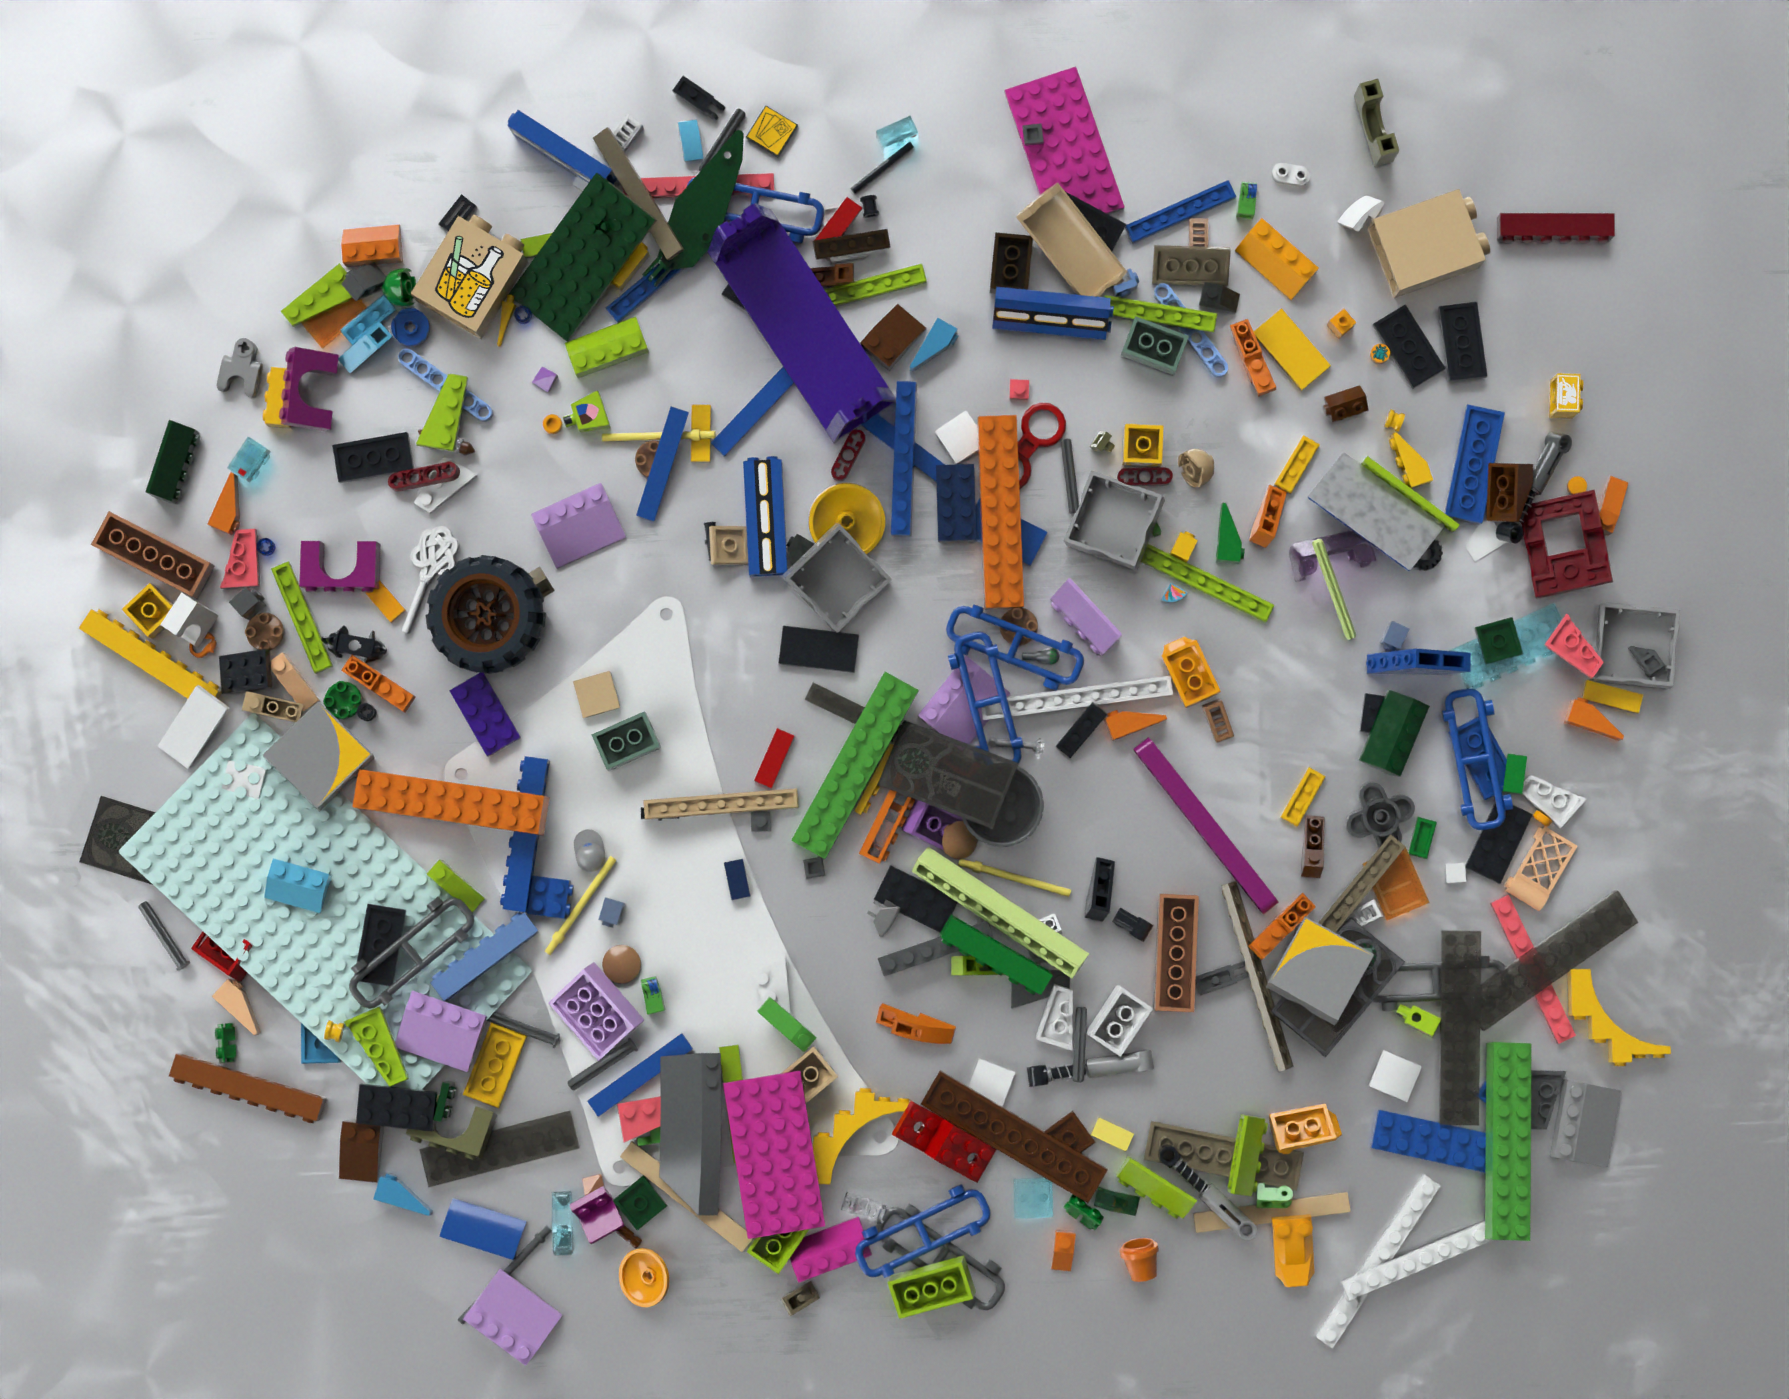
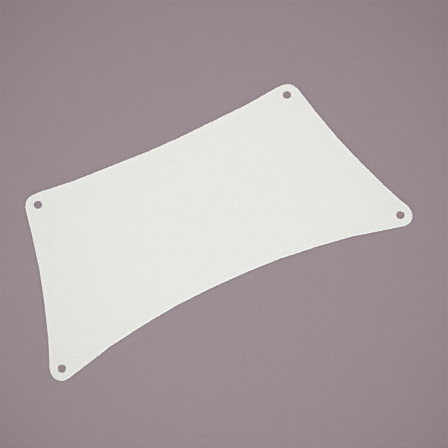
M669 596L661 597L653 601L632 623L581 667L536 702L511 718L521 736L520 739L489 757L486 756L480 743L477 741L453 756L444 767L445 782L520 792L517 791L518 779L522 778V772H520L521 760H524L525 756L550 760L545 796L550 797L544 836L539 835L533 876L570 880L571 885H574L573 895L569 896L568 904H571L570 913L602 869L601 867L597 871L587 872L578 866L574 851L576 835L587 829L596 831L603 841L605 851L604 864L610 856L616 859L610 871L564 935L565 939L563 942L558 944L551 955L547 954L545 949L552 941L553 934L559 931L566 919L532 915L525 912L539 933L524 943L523 948L545 1000L556 1034H560L559 1042L572 1078L598 1060L548 1002L593 962L604 973L602 967L604 955L614 946L627 945L633 948L640 957L641 968L636 978L622 984L611 982L642 1016L644 1021L609 1053L626 1043L628 1038L632 1039L638 1051L634 1050L576 1089L585 1113L602 1173L609 1183L620 1187L631 1186L643 1176L620 1158V1156L631 1141L637 1144V1138L650 1136V1131L623 1143L617 1104L659 1097L660 1073L599 1117L587 1101L681 1033H683L693 1047L687 1054L720 1053L719 1047L739 1045L743 1080L781 1074L815 1046L838 1077L806 1103L812 1145L814 1135L818 1136V1132L830 1133L829 1136L833 1137L834 1114L839 1113V1110H849L850 1114H854L855 1092L859 1091L860 1088H868L848 1061L794 967L765 905L742 848L731 814L679 817V819H662V821H658V819H641V807L644 808L643 800L724 794L696 691L684 609L681 602L676 598ZM664 608L672 611V618L666 621L660 617V612ZM610 671L620 708L583 718L573 681ZM645 711L661 745V749L611 771L606 770L591 734ZM460 768L466 769L468 772L467 778L463 781L458 780L455 776L456 771ZM467 825L501 897L502 894H505L506 886H503L504 875L508 874L509 868L506 867L507 855L510 856L511 854L509 839L510 836L513 837L514 831ZM743 859L751 897L731 900L724 862ZM605 897L625 903L619 925L614 924L613 928L602 925L603 921L598 920ZM507 910L510 919L519 913V911ZM784 958L786 959L791 1015L817 1037L805 1052L799 1049L757 1012L763 1005V1002L750 974ZM656 976L666 1010L647 1015L641 980ZM722 1068L720 1168L736 1166V1163L733 1162ZM887 1114L867 1122L846 1141L838 1156H880L891 1152L899 1141L898 1138L892 1135L896 1126ZM882 1130L886 1133L887 1138L885 1142L878 1143L875 1141L874 1135L877 1131ZM660 1143L639 1146L660 1162ZM617 1161H622L626 1165V1170L621 1174L616 1173L613 1169L614 1163Z

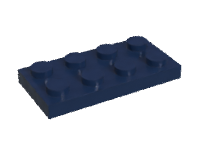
M974 464L936 465L938 542L976 541Z

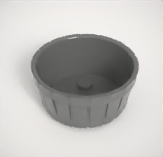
M1007 763L991 764L978 770L969 780L1003 793L1013 766ZM1018 766L993 829L962 817L963 822L973 836L988 845L1008 847L1021 843L1034 833L1041 822L1044 800L1042 799L1043 795L1040 786L1037 785V781L1031 774L1029 775L1026 770ZM965 784L961 794L962 797L960 798L961 812L991 823L1001 797Z

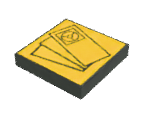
M765 106L748 132L746 139L774 156L779 157L797 129L798 124Z

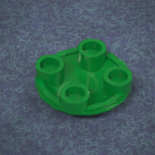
M338 681L328 689L323 703L335 718L348 719L357 713L358 706L362 704V696L360 690L352 683Z

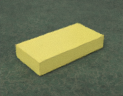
M1098 1117L1091 1135L1127 1151L1134 1133Z

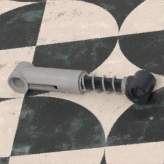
M1151 1050L1122 1054L1121 1057L1114 1055L1086 1059L1084 1075L1088 1076V1078L1153 1070ZM1064 1064L1062 1067L1055 1066V1068L1046 1067V1065L1027 1067L1029 1087L1047 1085L1048 1082L1060 1078L1062 1080L1067 1077L1072 1079L1073 1064L1069 1066Z
M1168 1144L1160 1147L1158 1151L1160 1161L1169 1168L1176 1170L1180 1174L1179 1176H1182L1186 1182H1189L1193 1186L1192 1189L1195 1188L1199 1192V1198L1240 1238L1247 1241L1255 1238L1257 1235L1256 1225L1212 1183L1207 1184L1206 1180H1202L1200 1174H1196L1193 1171L1194 1169L1190 1168L1187 1162H1184L1175 1147ZM1167 1150L1173 1151L1174 1154L1170 1160H1165L1163 1157ZM1228 1209L1240 1221L1236 1223L1225 1210ZM1250 1225V1233L1243 1234L1241 1231L1242 1227Z

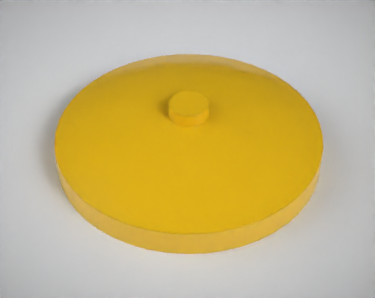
M840 483L825 489L813 502L809 512V530L816 543L835 523H838L852 536L860 548L868 554L877 546L883 536L885 514L880 501L869 489L854 483Z

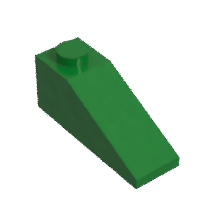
M1222 503L1220 507L1215 562L1239 564L1240 559H1244L1245 548H1241L1242 542L1227 504Z

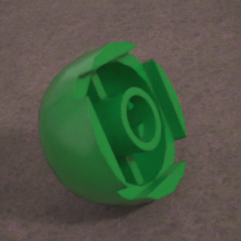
M408 268L391 271L382 285L383 294L390 303L396 306L406 307L412 306L415 303L412 302L414 297L411 295V292L416 286V279L414 276H410L409 272L412 271Z

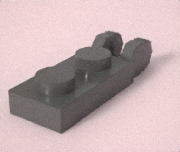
M1245 961L1196 976L1195 983L1200 996L1250 977L1247 972L1235 977L1233 972L1234 969L1243 968L1246 964Z

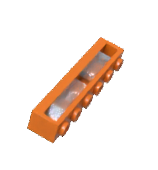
M923 761L919 768H922L926 761ZM898 772L893 785L905 791L910 790L911 784L908 779ZM912 779L915 788L911 793H919L924 782L921 781L922 779ZM889 790L859 854L878 864H881L882 861L886 862L890 854L887 850L890 844L894 845L899 835L896 831L899 826L903 827L907 819L904 815L907 809H912L915 799Z

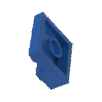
M532 876L527 914L566 919V915H570L571 904H568L569 896L573 895L574 885H571L570 880Z

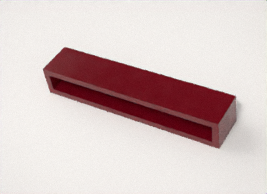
M1500 213L1497 217V240H1502L1504 243H1511L1514 240H1522L1523 243H1530L1533 240H1541L1542 243H1550L1552 240H1560V243H1569L1571 240H1579V243H1588L1590 240H1598V243H1607L1615 236V213Z

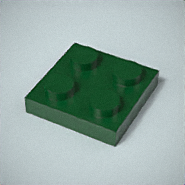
M1513 617L1474 628L1485 665L1523 654Z
M442 1082L434 1121L443 1122L448 1117H451L453 1106H450L452 1098L455 1099L457 1093L455 1082Z
M644 1175L613 1199V1202L636 1230H639L668 1206Z

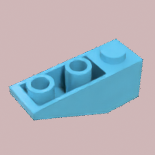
M379 322L342 354L338 360L351 373L391 339L393 335Z

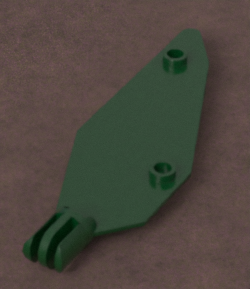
M741 130L735 131L675 200L668 224L684 248V251L669 261L661 249L659 250L657 258L642 274L646 277L654 266L658 264L659 267L648 278V281L651 282L664 269L665 272L653 284L655 287L660 284L671 270L694 267L708 251L716 228L723 224L743 160L744 133ZM729 152L731 157L725 158L724 153Z

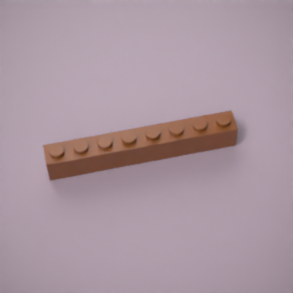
M181 1053L175 1054L169 1076L174 1078V1082L185 1084L186 1081L193 1083L192 1087L197 1089L209 1088L213 1094L222 1095V1093L229 1094L228 1098L240 1101V1098L248 1100L247 1104L257 1107L259 1104L265 1105L266 1110L277 1112L278 1109L284 1111V1115L293 1118L296 1115L303 1117L302 1120L308 1123H314V1121L321 1119L327 1099Z

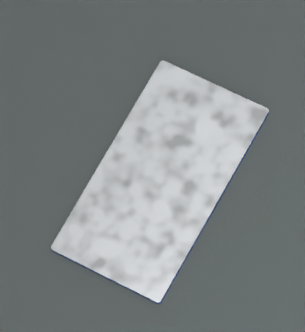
M1342 453L1308 496V499L1407 571L1414 567L1444 528V524L1346 453Z

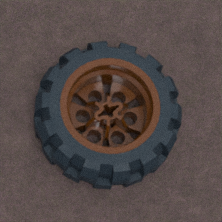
M481 555V557H468L456 562V566L450 570L446 569L437 578L439 582L434 590H430L427 600L429 613L425 615L427 629L431 631L433 636L431 641L437 650L448 658L449 662L459 668L472 672L490 674L503 672L504 669L517 666L526 660L525 656L531 650H535L541 639L539 638L541 629L545 627L546 613L543 612L542 604L544 599L540 588L535 585L533 578L523 568L511 561L496 556ZM478 587L481 598H477L472 589ZM501 589H502V590H504L506 593L504 594V596H503L500 600H498V599H499V593H500V591H501ZM492 591L494 598L488 602L486 595ZM475 600L477 602L476 608L470 610L469 604ZM504 602H508L510 605L509 610L506 612L502 610ZM458 610L468 612V617L458 618ZM484 610L489 612L487 614V619L482 617V615H484ZM514 613V619L506 618L507 615ZM474 619L476 621L475 628L470 630L468 623ZM503 621H507L509 624L508 629L505 631L501 629ZM486 630H491L492 636L490 639L486 640L484 638V632ZM478 631L479 633L477 635L475 642L469 640V638L475 632ZM497 631L503 637L500 640H497Z

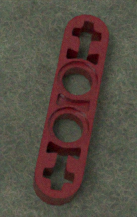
M444 462L395 472L389 476L388 485L393 490L400 492L454 481L460 475V468L453 462ZM450 468L454 469L450 475L447 473L450 471ZM436 470V477L429 479L430 472ZM419 474V480L412 483V476ZM399 478L401 481L398 482V485H395L394 483H396Z

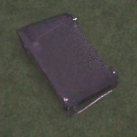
M1354 531L1297 542L1289 549L1295 582L1306 580L1305 576H1309L1317 570V556L1312 542L1317 539H1322L1328 556L1347 552L1349 561H1356L1360 564V568L1369 567L1376 561L1375 553L1370 543Z

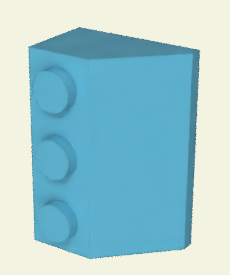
M273 858L267 876L264 898L321 913L332 876Z

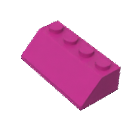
M859 1217L805 1236L790 1257L798 1283L857 1261L855 1250L858 1243L864 1240L861 1233L864 1230ZM870 1246L863 1250L864 1258L872 1255Z

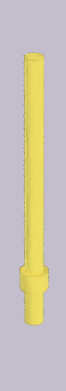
M692 429V431L683 432L681 439L701 441V439L716 438V432ZM662 432L602 434V441L660 440Z
M612 856L608 858L559 931L553 934L552 941L545 949L547 954L551 955L558 944L563 942L565 939L564 935L616 862L615 858Z
M959 859L958 866L972 869V872L979 874L983 872L1067 897L1071 893V889L983 865V862Z

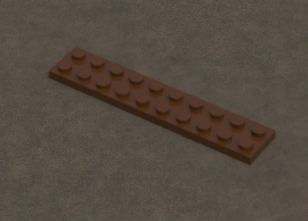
M941 1070L921 1102L922 1106L1087 1203L1091 1200L1108 1171V1168Z

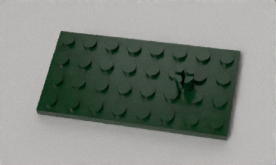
M595 173L508 295L514 296V300L565 341H569L657 220L602 175Z

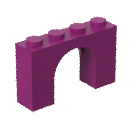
M293 347L287 351L285 357L287 370H285L283 375L285 389L282 390L281 394L283 408L279 412L281 424L319 431L331 430L333 411L307 405L299 395L298 384L306 372L325 375L336 374L338 354L300 347Z
M301 541L299 587L304 588L306 592H317V589H324V592H336V589H343V592H354V589H362V592L372 593L373 589H379L381 544L376 541H357V562L353 572L345 578L333 579L326 573L324 568V543L321 541Z

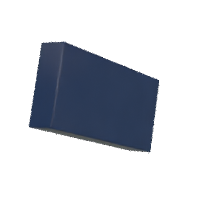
M743 859L724 862L731 900L751 897Z

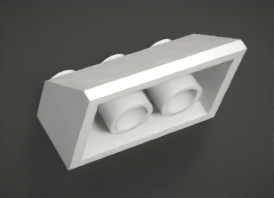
M1116 985L1086 1030V1034L1121 1057L1153 1008L1121 986Z

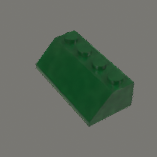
M173 420L168 421L145 491L147 494L176 504L177 500L181 499L183 492L181 488L183 482L187 481V469L194 460L193 451L200 442V432Z
M1387 690L1359 761L1389 775L1401 777L1430 706L1412 697Z

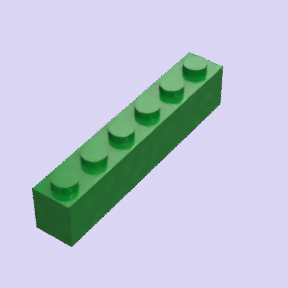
M952 914L939 934L942 938L941 942L947 946L952 947L954 945L958 947V951L967 957L969 954L972 955L980 965L985 966L987 964L993 967V972L1000 976L1002 974L1009 977L1008 980L1016 985L1021 983L1026 986L1025 990L1033 995L1035 993L1041 995L1053 976L1048 969Z

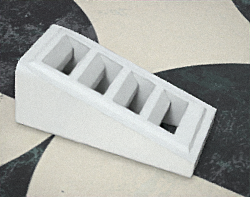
M628 114L613 134L625 152L644 128L640 122ZM629 123L635 127L634 130L628 126ZM623 130H627L631 135H626ZM619 135L626 140L625 143L618 138Z
M1376 899L1356 908L1350 914L1351 918L1358 924L1359 922L1354 913L1357 912L1362 920V923H1360L1362 927L1384 916ZM1370 905H1372L1375 913L1377 914L1376 916H1373L1369 908ZM1362 909H1365L1370 919L1366 920Z

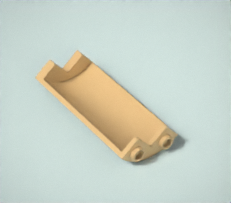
M1058 182L1039 195V198L1027 205L1016 216L1077 295L1103 297L1102 294L1107 288L1112 285L1121 284L1124 281L1123 276L1127 271Z

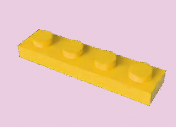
M890 743L854 810L855 813L862 815L863 812L867 813L872 804L869 800L872 795H877L881 787L878 783L883 776L895 745Z

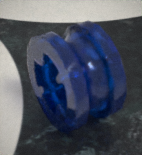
M519 306L514 311V317L520 324H527L531 321L532 313L528 307ZM522 310H525V313L528 314L527 318L524 317L525 319H521L518 315L519 312L522 313Z
M262 538L257 543V550L260 554L269 556L274 553L275 544L268 538ZM263 543H270L269 551H262Z

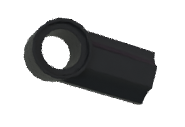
M1122 908L1118 910L1112 921L1142 942L1146 940L1154 926Z

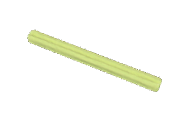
M1322 539L1314 540L1312 545L1345 637L1351 640L1356 637V632Z

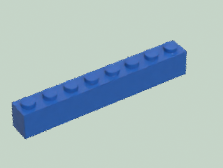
M897 381L892 536H912L917 383L910 381Z
M525 756L524 760H521L520 763L522 778L518 779L517 791L545 796L550 760ZM514 831L513 837L510 836L509 848H511L510 856L507 855L506 867L509 868L508 874H505L503 879V886H506L505 894H502L500 899V905H503L505 910L527 912L539 835Z

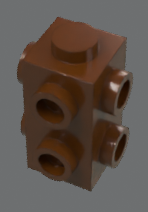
M1360 385L1324 397L1325 405H1323V411L1325 416H1329L1332 422L1369 411L1366 394Z

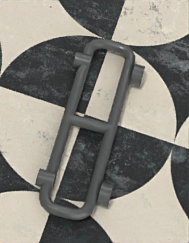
M438 896L427 905L431 913L369 964L362 958L351 967L355 975L350 980L349 990L357 1002L368 1009L375 1008L381 1003L385 1006L394 999L391 996L457 940L459 943L464 941L469 936L467 932L473 927L474 915L463 901L457 898H449L443 902ZM450 906H457L467 919L465 925L422 959L408 941ZM402 946L416 965L374 1000H366L357 989V983Z
M1478 956V960L1404 963L1398 971L1432 970L1433 993L1377 995L1373 1002L1382 1003V1011L1398 1010L1397 1002L1478 999L1479 1007L1495 1006L1494 998L1502 997L1508 990V971L1504 963L1499 960H1490L1489 956ZM1381 960L1377 972H1392L1391 961ZM1495 967L1500 971L1501 987L1496 991L1441 993V969ZM1373 973L1365 977V990L1368 998L1374 993Z
M908 1204L905 1210L900 1207H891L883 1213L877 1222L876 1228L878 1232L883 1231L885 1224L894 1214L906 1220L921 1213V1211L911 1204ZM924 1224L930 1238L937 1240L943 1237ZM890 1237L880 1240L884 1243L882 1247L890 1253L896 1251L902 1256L910 1253V1251ZM951 1242L943 1245L942 1250L932 1264L944 1261L950 1251L958 1257L964 1255L969 1265L997 1284V1290L989 1302H981L974 1296L973 1299L962 1303L970 1309L974 1306L980 1310L992 1309L1005 1291V1283L998 1275L1002 1267L990 1259L984 1266ZM920 1258L910 1261L917 1267L928 1265Z

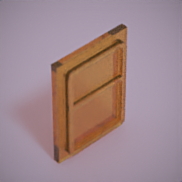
M354 298L349 299L350 301L341 303L331 310L324 311L301 324L323 349L342 333L340 329L367 308L362 299L355 301Z
M1405 847L1373 886L1386 921L1430 903Z

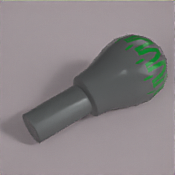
M1047 648L1037 651V653H1022V660H1037V662L1050 665L1057 663L1060 657L1059 652L1055 648Z

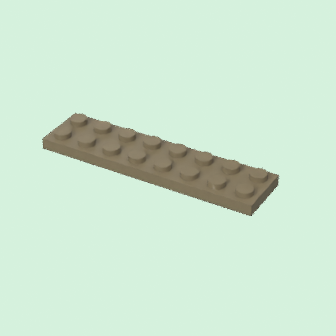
M1151 1121L1144 1160L1162 1163L1158 1157V1151L1160 1147L1168 1144L1175 1147L1190 1168L1229 1177L1236 1138ZM1264 1144L1263 1154H1259L1258 1161L1261 1162L1260 1172L1256 1173L1255 1181L1275 1187L1288 1186L1292 1190L1297 1191L1304 1152L1293 1150L1289 1154H1282L1278 1152L1276 1146ZM1167 1150L1163 1155L1164 1159H1172L1173 1151Z

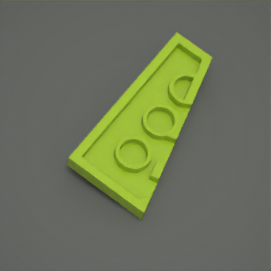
M339 263L282 309L281 313L295 327L324 311L327 312L341 303L350 301L349 299L353 297L342 286L347 272Z
M448 374L416 442L417 446L455 451L468 383L467 376Z
M381 1007L374 1008L344 1021L389 1087L409 1079Z

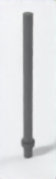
M546 1225L540 1233L537 1232L534 1235L535 1238L504 1271L511 1275L540 1243L545 1241L546 1236L552 1231L551 1228ZM470 1307L458 1318L461 1324L466 1322L463 1318Z

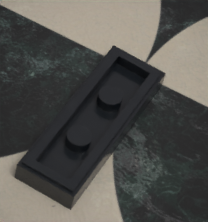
M1092 702L1057 743L1056 747L1071 758L1107 716V713Z

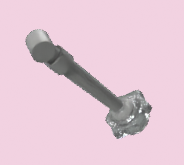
M995 737L989 739L988 745L990 747H995L996 745L998 747H1012L1011 741L997 740ZM1038 738L1033 744L1023 743L1024 748L1033 749L1037 757H1039L1040 753H1044L1045 742H1041V738Z

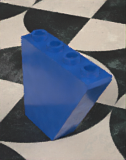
M1416 648L1367 654V674L1448 675L1471 672V653Z

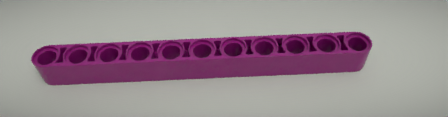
M1148 737L1133 749L1259 911L1264 915L1279 902L1154 742Z

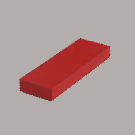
M846 197L815 240L843 236L861 212L862 207Z
M776 729L754 779L755 782L772 789L795 737L794 735L781 729Z

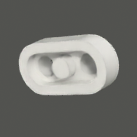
M1278 163L1272 170V178L1277 183L1301 187L1308 183L1310 172L1303 166ZM1283 169L1285 174L1281 175L1279 170ZM1303 173L1304 177L1299 178L1297 174Z

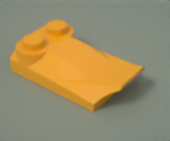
M1184 636L1164 645V651L1161 656L1185 708L1196 705L1221 692L1197 640H1191Z
M1326 1104L1269 1114L1273 1140L1276 1149L1282 1154H1289L1299 1148L1335 1141L1342 1135L1336 1114L1329 1111Z
M1311 1215L1271 1217L1275 1275L1283 1282L1285 1287L1308 1286L1311 1277L1315 1273Z

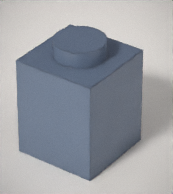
M1391 621L1380 644L1384 645L1383 648L1390 652L1399 651L1410 628Z
M605 897L598 920L603 921L602 925L612 928L614 924L619 925L625 903Z

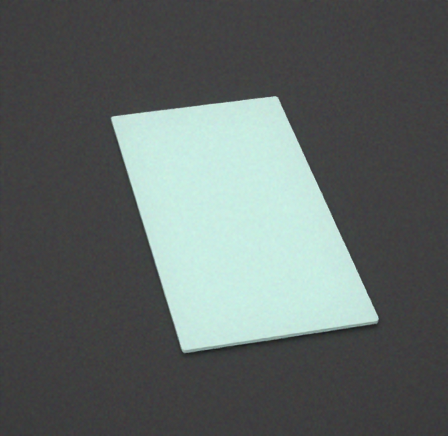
M252 713L119 850V853L234 961L238 957L241 961L239 965L366 1084L389 1086L375 1067L371 1058L367 1056L361 1044L357 1042L353 1036L354 1034L344 1023L348 1019L374 1009H368L360 1005L349 990L350 980L355 975L351 967L357 963L367 904L407 910L403 936L431 913L427 905L439 896L444 902L453 897L430 878L418 863L358 808H353V803L341 792L320 812L300 794L298 789L263 757V754L281 737L259 716ZM229 760L235 761L234 767L237 771H243L246 768V764L263 767L266 770L259 800L246 796L247 791L241 786L237 787L235 792L222 789V784L230 785L232 783V776L225 774ZM253 772L248 776V780L250 783L256 784L259 782L260 776ZM273 858L332 876L321 913L264 898L267 876ZM450 906L412 937L408 943L424 959L465 925L467 919L457 906ZM475 916L473 927L467 932L469 936L464 941L459 943L457 940L391 996L394 999L384 1006L381 1003L377 1006L382 1008L394 1042L396 1041L411 992L415 991L443 1001L430 983L433 981L432 977L439 971L443 973L449 969L448 965L456 959L460 961L464 958L463 954L470 948L476 949L480 946L479 942L483 938L494 935ZM244 939L253 945L249 952L243 949L246 945L242 942ZM402 946L399 950L394 983L416 965ZM512 952L447 1002L486 1015L488 1019L531 974L532 970ZM365 982L357 983V989L368 1001L374 1000L390 987ZM328 1020L333 1021L335 1024L344 1023V1031L340 1042H336L334 1039H324ZM398 1049L409 1079L390 1087L422 1090L445 1064Z

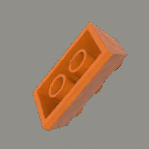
M400 224L344 229L341 242L343 264L346 267H357L374 262L376 265L403 262Z

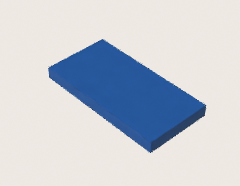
M979 498L975 505L976 539L982 542ZM1021 519L1022 563L1031 566L1047 535V531Z
M1479 716L1457 727L1463 757L1486 753ZM1489 728L1501 791H1503L1507 759ZM1488 761L1465 765L1483 800L1494 796Z

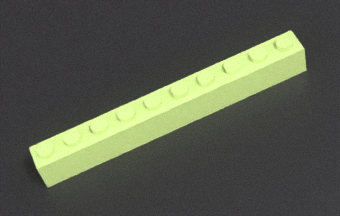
M927 847L917 859L912 869L913 873L1073 979L1083 966L1089 955L1088 952L930 847Z

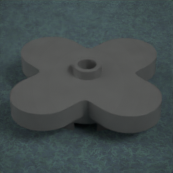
M1368 782L1364 784L1358 794L1362 809L1348 816L1346 820L1347 831L1357 838L1373 834L1379 847L1390 834L1401 842L1402 834L1398 825L1413 816L1415 811L1414 802L1405 795L1387 798L1384 788L1378 783ZM1379 812L1383 814V817L1380 820L1376 818Z

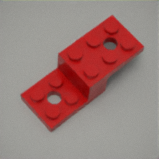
M910 1101L892 1132V1135L917 1148L937 1162L978 1183L997 1150L913 1101ZM920 1122V1128L914 1131V1125ZM974 1153L973 1160L968 1162V1156Z

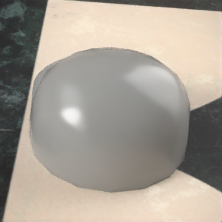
M587 829L579 832L574 839V851L578 866L587 872L597 871L605 862L602 838L594 830Z

